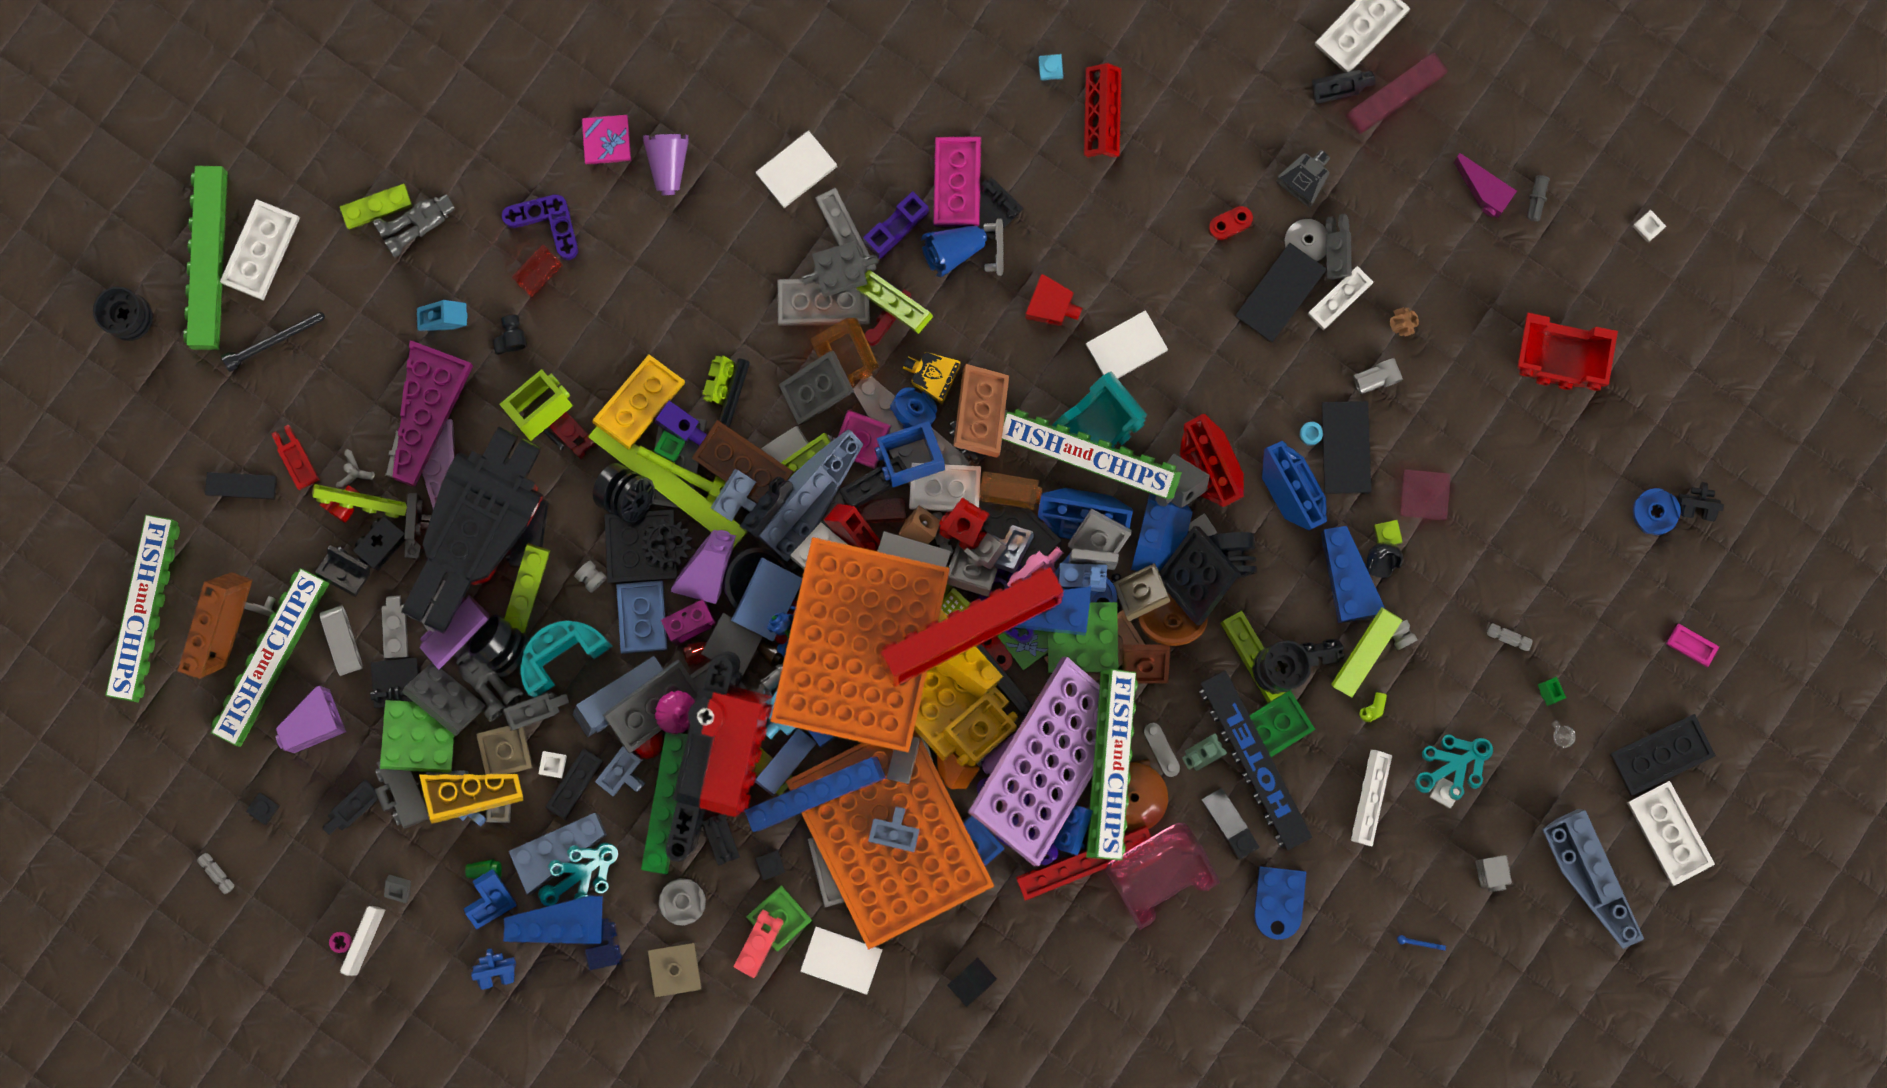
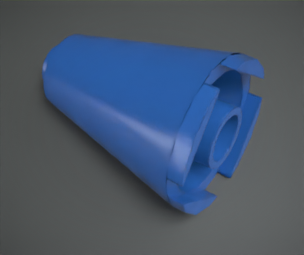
M978 226L923 234L921 237V241L925 240L926 246L922 247L930 269L932 271L937 270L938 274L936 276L942 277L985 247L987 236L985 231Z

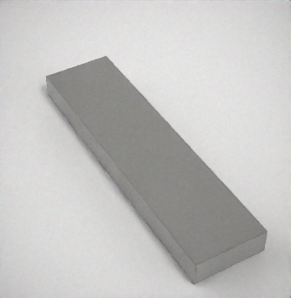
M836 188L815 197L838 245L856 241L862 257L870 256ZM875 264L866 266V272L876 269Z

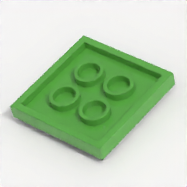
M1117 602L1090 603L1085 636L1048 631V673H1053L1062 657H1068L1085 673H1101V670L1109 669L1118 670Z
M385 700L380 769L451 773L454 734L415 702Z

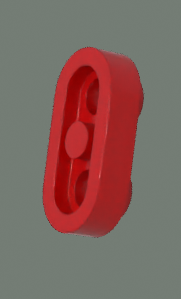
M1239 206L1213 218L1209 225L1210 235L1214 239L1224 240L1246 230L1252 223V212L1246 207ZM1243 214L1246 219L1240 221L1237 216ZM1221 223L1225 226V229L1219 230L1217 225Z
M998 636L991 638L992 642L988 646L981 643L995 661L998 656L1005 657V662L999 664L1004 671L1011 667L1012 655Z

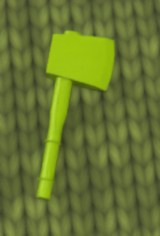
M642 446L639 447L636 453L646 460L680 476L687 482L707 491L709 494L706 500L712 504L726 484V481L715 475L713 482Z

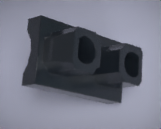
M1701 482L1699 488L1691 487V494L1698 496L1679 493L1677 500L1680 502V515L1683 517L1694 518L1695 508L1700 507L1703 508L1701 518L1715 522L1718 512L1723 511L1724 504L1721 503V500L1706 498V496H1715V490H1708V483Z

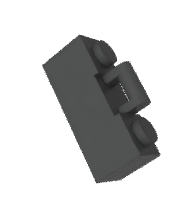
M380 761L377 762L378 769L375 772L380 783L384 781L386 784L375 789L383 812L395 807L396 811L392 813L397 826L402 824L404 829L430 819L412 771L380 769ZM391 789L395 799L392 803H390L386 791Z

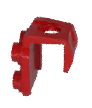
M962 497L951 512L947 511L941 518L939 533L944 538L951 539L954 537L959 540V546L964 550L966 548L975 549L987 534L985 531L982 532L981 529L990 514Z

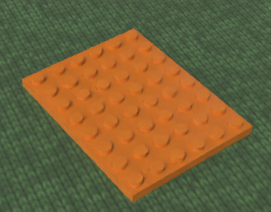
M812 537L770 722L909 753L927 671L894 687L881 663V651L884 650L883 647L894 641L899 643L905 640L904 637L913 631L919 633L925 630L929 623L939 620L950 568Z
M914 730L913 737L921 739L920 735ZM922 739L910 784L884 779L801 813L868 950L995 887ZM862 742L787 780L786 783L790 791L871 757H878L887 778L894 749ZM895 807L905 808L902 825L920 829L915 852L868 842L873 819L892 822Z

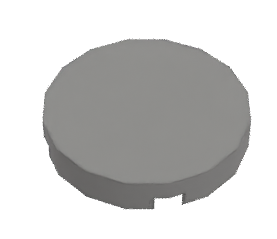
M689 879L671 881L664 887L659 897V907L662 915L675 925L694 923L702 916L705 910L706 898L704 891L697 883Z

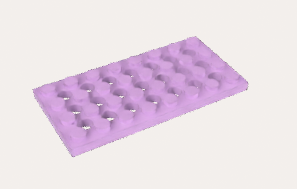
M1068 657L1060 659L968 811L1033 866L1040 865L1093 775L1100 685ZM1068 684H1071L1072 686V693L1070 696H1068L1066 693V686ZM1084 697L1088 700V707L1086 709L1082 707ZM1056 703H1059L1061 708L1058 715L1054 711ZM1073 716L1077 722L1074 729L1070 725V720ZM1045 722L1049 724V732L1047 734L1043 732V724ZM1088 730H1091L1093 736L1090 742L1086 739ZM1062 735L1065 738V745L1063 748H1061L1059 745V738ZM1034 741L1038 747L1035 754L1031 751V745ZM1077 749H1079L1081 752V758L1079 761L1075 759V752ZM1049 755H1052L1054 760L1051 767L1047 764ZM1021 761H1024L1026 764V770L1023 773L1019 769ZM1066 768L1070 774L1067 781L1063 777V772ZM1038 774L1042 777V784L1039 787L1035 782ZM1010 780L1014 782V790L1011 793L1007 788ZM1054 788L1058 790L1056 800L1052 798V790ZM1026 794H1029L1031 799L1028 806L1024 804ZM998 800H1001L1003 807L1002 810L998 813L996 810V802ZM1044 807L1046 809L1047 815L1045 819L1042 820L1040 817V811ZM1015 813L1019 818L1016 826L1012 823V817ZM1031 827L1035 830V836L1032 839L1028 836V831Z

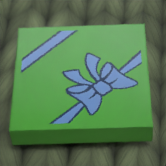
M1015 628L1020 634L1019 637L1028 635L1027 629ZM1033 630L1034 636L1026 644H1021L1004 633L997 636L1024 671L1048 653V631Z

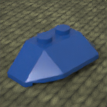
M1283 441L1265 448L1262 479L1284 519L1307 530L1327 522L1326 497L1304 457L1288 447Z
M1063 488L1041 494L1038 517L1058 537L1071 539L1091 508L1129 529L1133 509L1111 495Z
M1149 493L1131 570L1139 571L1155 563L1158 570L1161 571L1188 534L1193 513L1188 505L1179 508L1170 502L1167 506L1163 507L1156 502L1157 495Z

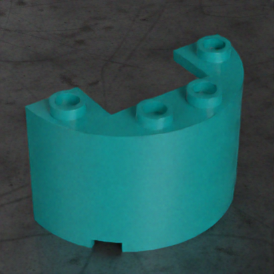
M1111 371L1101 376L1089 388L1090 392L1076 406L1065 412L1052 424L1057 427V424L1071 428L1070 432L1078 434V431L1091 435V440L1099 442V439L1113 443L1112 447H1114L1118 443L1120 445L1126 443L1131 438L1130 432L1136 433L1145 425L1147 413Z
M561 621L550 624L538 631L525 647L521 664L523 685L527 693L532 697L541 696L555 686L543 668L544 665L578 642L587 655H591L593 659H596L612 648L613 645L601 633L584 623Z

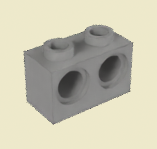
M1506 855L1475 861L1481 888H1487L1488 892L1505 890L1506 884H1512Z

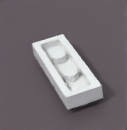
M1357 266L1352 271V275L1345 277L1308 312V315L1324 331L1373 284V281Z

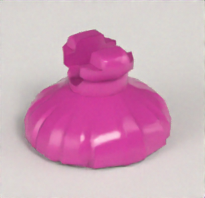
M671 691L664 695L655 708L657 711L655 719L658 726L666 733L674 735L689 730L688 712L696 701L688 693L682 691Z

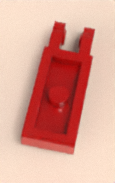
M288 424L284 427L285 433L291 441L288 444H283L281 436L276 431L271 433L278 447L277 451L297 489L300 491L320 479L301 442Z

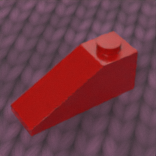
M837 504L824 519L832 532L848 545L878 551L880 539L855 506Z

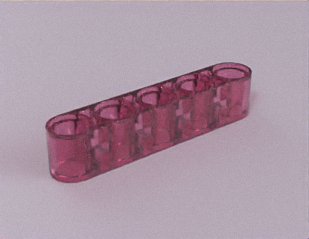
M1433 53L1356 106L1346 115V118L1358 134H1362L1441 79L1449 70L1436 53Z

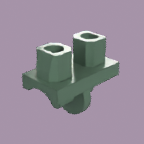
M1215 733L1185 751L1186 756L1182 758L1189 770L1194 767L1198 771L1227 753L1222 748V744L1218 741Z

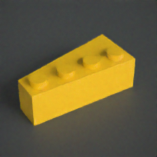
M942 609L940 611V616L938 620L939 622L947 619V615L944 613ZM976 646L935 666L938 668L937 671L953 678L956 684L978 699L996 687L1003 677Z
M517 774L419 775L431 824L523 801Z

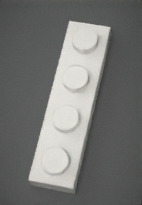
M1378 750L1370 751L1365 779L1362 784L1361 797L1357 807L1356 820L1352 830L1351 841L1373 846L1392 759L1390 754Z

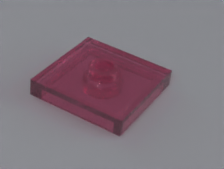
M1404 470L1400 516L1447 520L1451 474Z

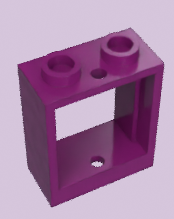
M700 600L661 620L671 642L675 646L714 628L716 625V621L704 600Z

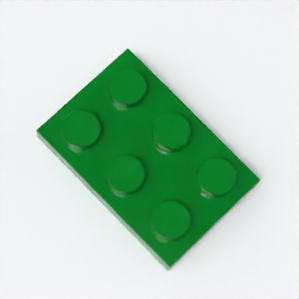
M1291 690L1250 715L1271 757L1315 730Z

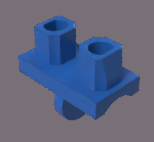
M492 948L487 949L486 957L479 958L480 965L473 966L472 979L473 981L477 980L481 990L492 987V976L500 975L501 982L504 985L514 982L515 957L504 959L502 953L494 955Z

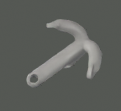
M346 449L344 455L348 463L343 466V469L348 475L336 483V487L339 489H343L356 478L372 480L375 476L374 472L359 470L352 451Z

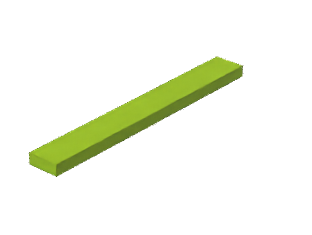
M597 426L588 436L627 468L652 480L654 488L710 532L713 530H724L735 535L733 550L747 532L740 528L736 521H730L711 509L712 503L707 501L706 498L675 474L636 454L639 449L636 444H633L628 450Z

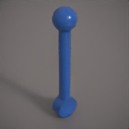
M1400 935L1397 938L1399 944L1409 943L1446 950L1444 945L1408 939L1404 935Z

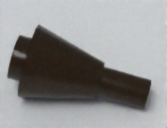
M761 640L757 650L771 667L781 664L784 657L777 652L778 645Z

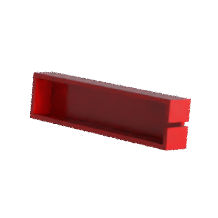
M1043 567L1031 573V577L1025 580L1019 578L1010 584L1011 587L1003 591L1001 588L989 594V598L983 601L981 599L975 600L968 605L969 608L961 612L960 610H955L947 615V619L941 622L938 620L933 621L926 626L925 630L919 633L913 631L904 637L905 640L899 643L894 641L884 646V650L881 651V663L893 686L896 687L1061 604L1064 591L1051 567L1045 570Z

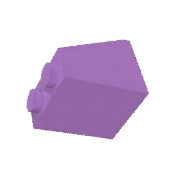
M713 530L683 566L672 586L671 592L716 604L724 588V575L731 561L736 536L724 530Z
M323 686L316 687L276 728L278 735L275 737L280 748H284V751L296 753L345 733V727L330 689Z

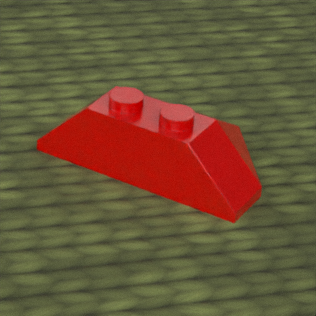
M1201 414L1185 423L1180 448L1181 458L1210 475L1207 491L1200 496L1217 503L1221 507H1225L1243 498L1244 473L1225 432L1206 414Z

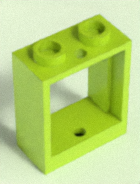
M542 369L499 404L530 441L573 406L567 399L571 395L562 385L558 388L557 386L560 384L552 373L547 376ZM550 387L555 394L527 418L523 419L519 412Z

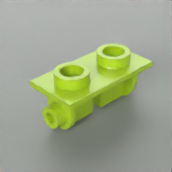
M716 356L715 360H712L708 376L715 377V380L706 381L702 393L704 396L703 400L707 402L714 401L723 406L730 378L734 373V361L725 356Z

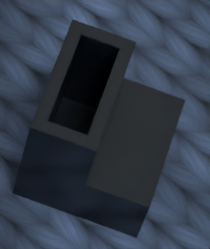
M977 957L947 986L968 1007L997 978Z

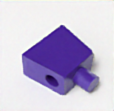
M669 400L654 421L655 424L685 442L689 438L699 446L707 436L706 433L696 427L699 423L698 420ZM684 422L687 424L688 430H681L679 423Z

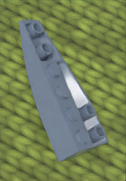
M846 430L827 444L788 479L794 487L792 492L785 500L784 505L758 536L763 543L786 562H788L790 555L820 523L863 446V443L851 430Z
M1577 809L1544 827L1542 831L1562 874L1619 946L1624 949L1643 940V935L1586 810Z

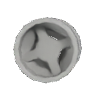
M591 561L586 562L574 575L579 582L585 584V588L590 593L594 592L607 578L602 572L596 570V566Z
M1408 620L1401 622L1392 636L1397 651L1418 640L1416 635L1411 633Z

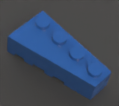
M1347 526L1323 530L1321 538L1338 623L1375 617L1381 607H1385Z
M1092 586L1063 590L1061 604L1015 626V628L1085 636Z
M587 896L504 918V942L601 944L603 896Z

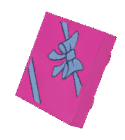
M628 115L582 118L585 164L631 161Z

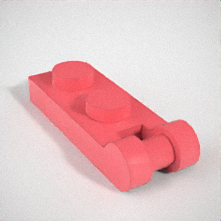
M764 909L759 914L757 922L734 965V968L752 978L757 976L784 920L778 917L776 919L773 918ZM764 924L771 927L770 932L763 929Z

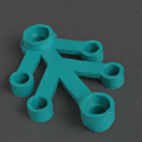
M1445 735L1441 741L1442 748L1452 750L1455 747L1468 751L1463 755L1437 750L1433 746L1425 747L1422 752L1424 760L1431 762L1436 759L1449 763L1431 774L1428 772L1420 773L1415 780L1417 790L1422 793L1430 792L1437 781L1456 771L1454 783L1449 790V796L1454 800H1459L1464 794L1463 783L1466 766L1473 760V774L1468 778V785L1474 789L1479 788L1483 783L1482 771L1484 761L1488 760L1493 754V746L1487 739L1477 738L1473 742L1457 739L1453 735ZM1445 740H1450L1452 745H1447ZM1477 748H1483L1484 753H1479L1477 751ZM1426 751H1431L1434 756L1429 757ZM1472 778H1477L1479 783H1473ZM1420 782H1427L1428 787L1421 786ZM1453 789H1458L1460 795H1455Z
M601 843L596 849L571 846L567 851L571 861L578 862L582 858L592 859L587 863L551 861L548 869L553 876H559L563 872L572 874L555 887L551 885L542 887L538 893L542 904L545 906L555 905L559 896L578 881H580L574 900L587 897L591 873L598 866V875L593 881V887L597 893L606 892L608 890L606 877L609 865L614 863L618 857L616 847L611 843ZM578 851L576 856H572L573 852ZM555 866H560L559 869L553 870ZM600 883H604L602 887H597Z

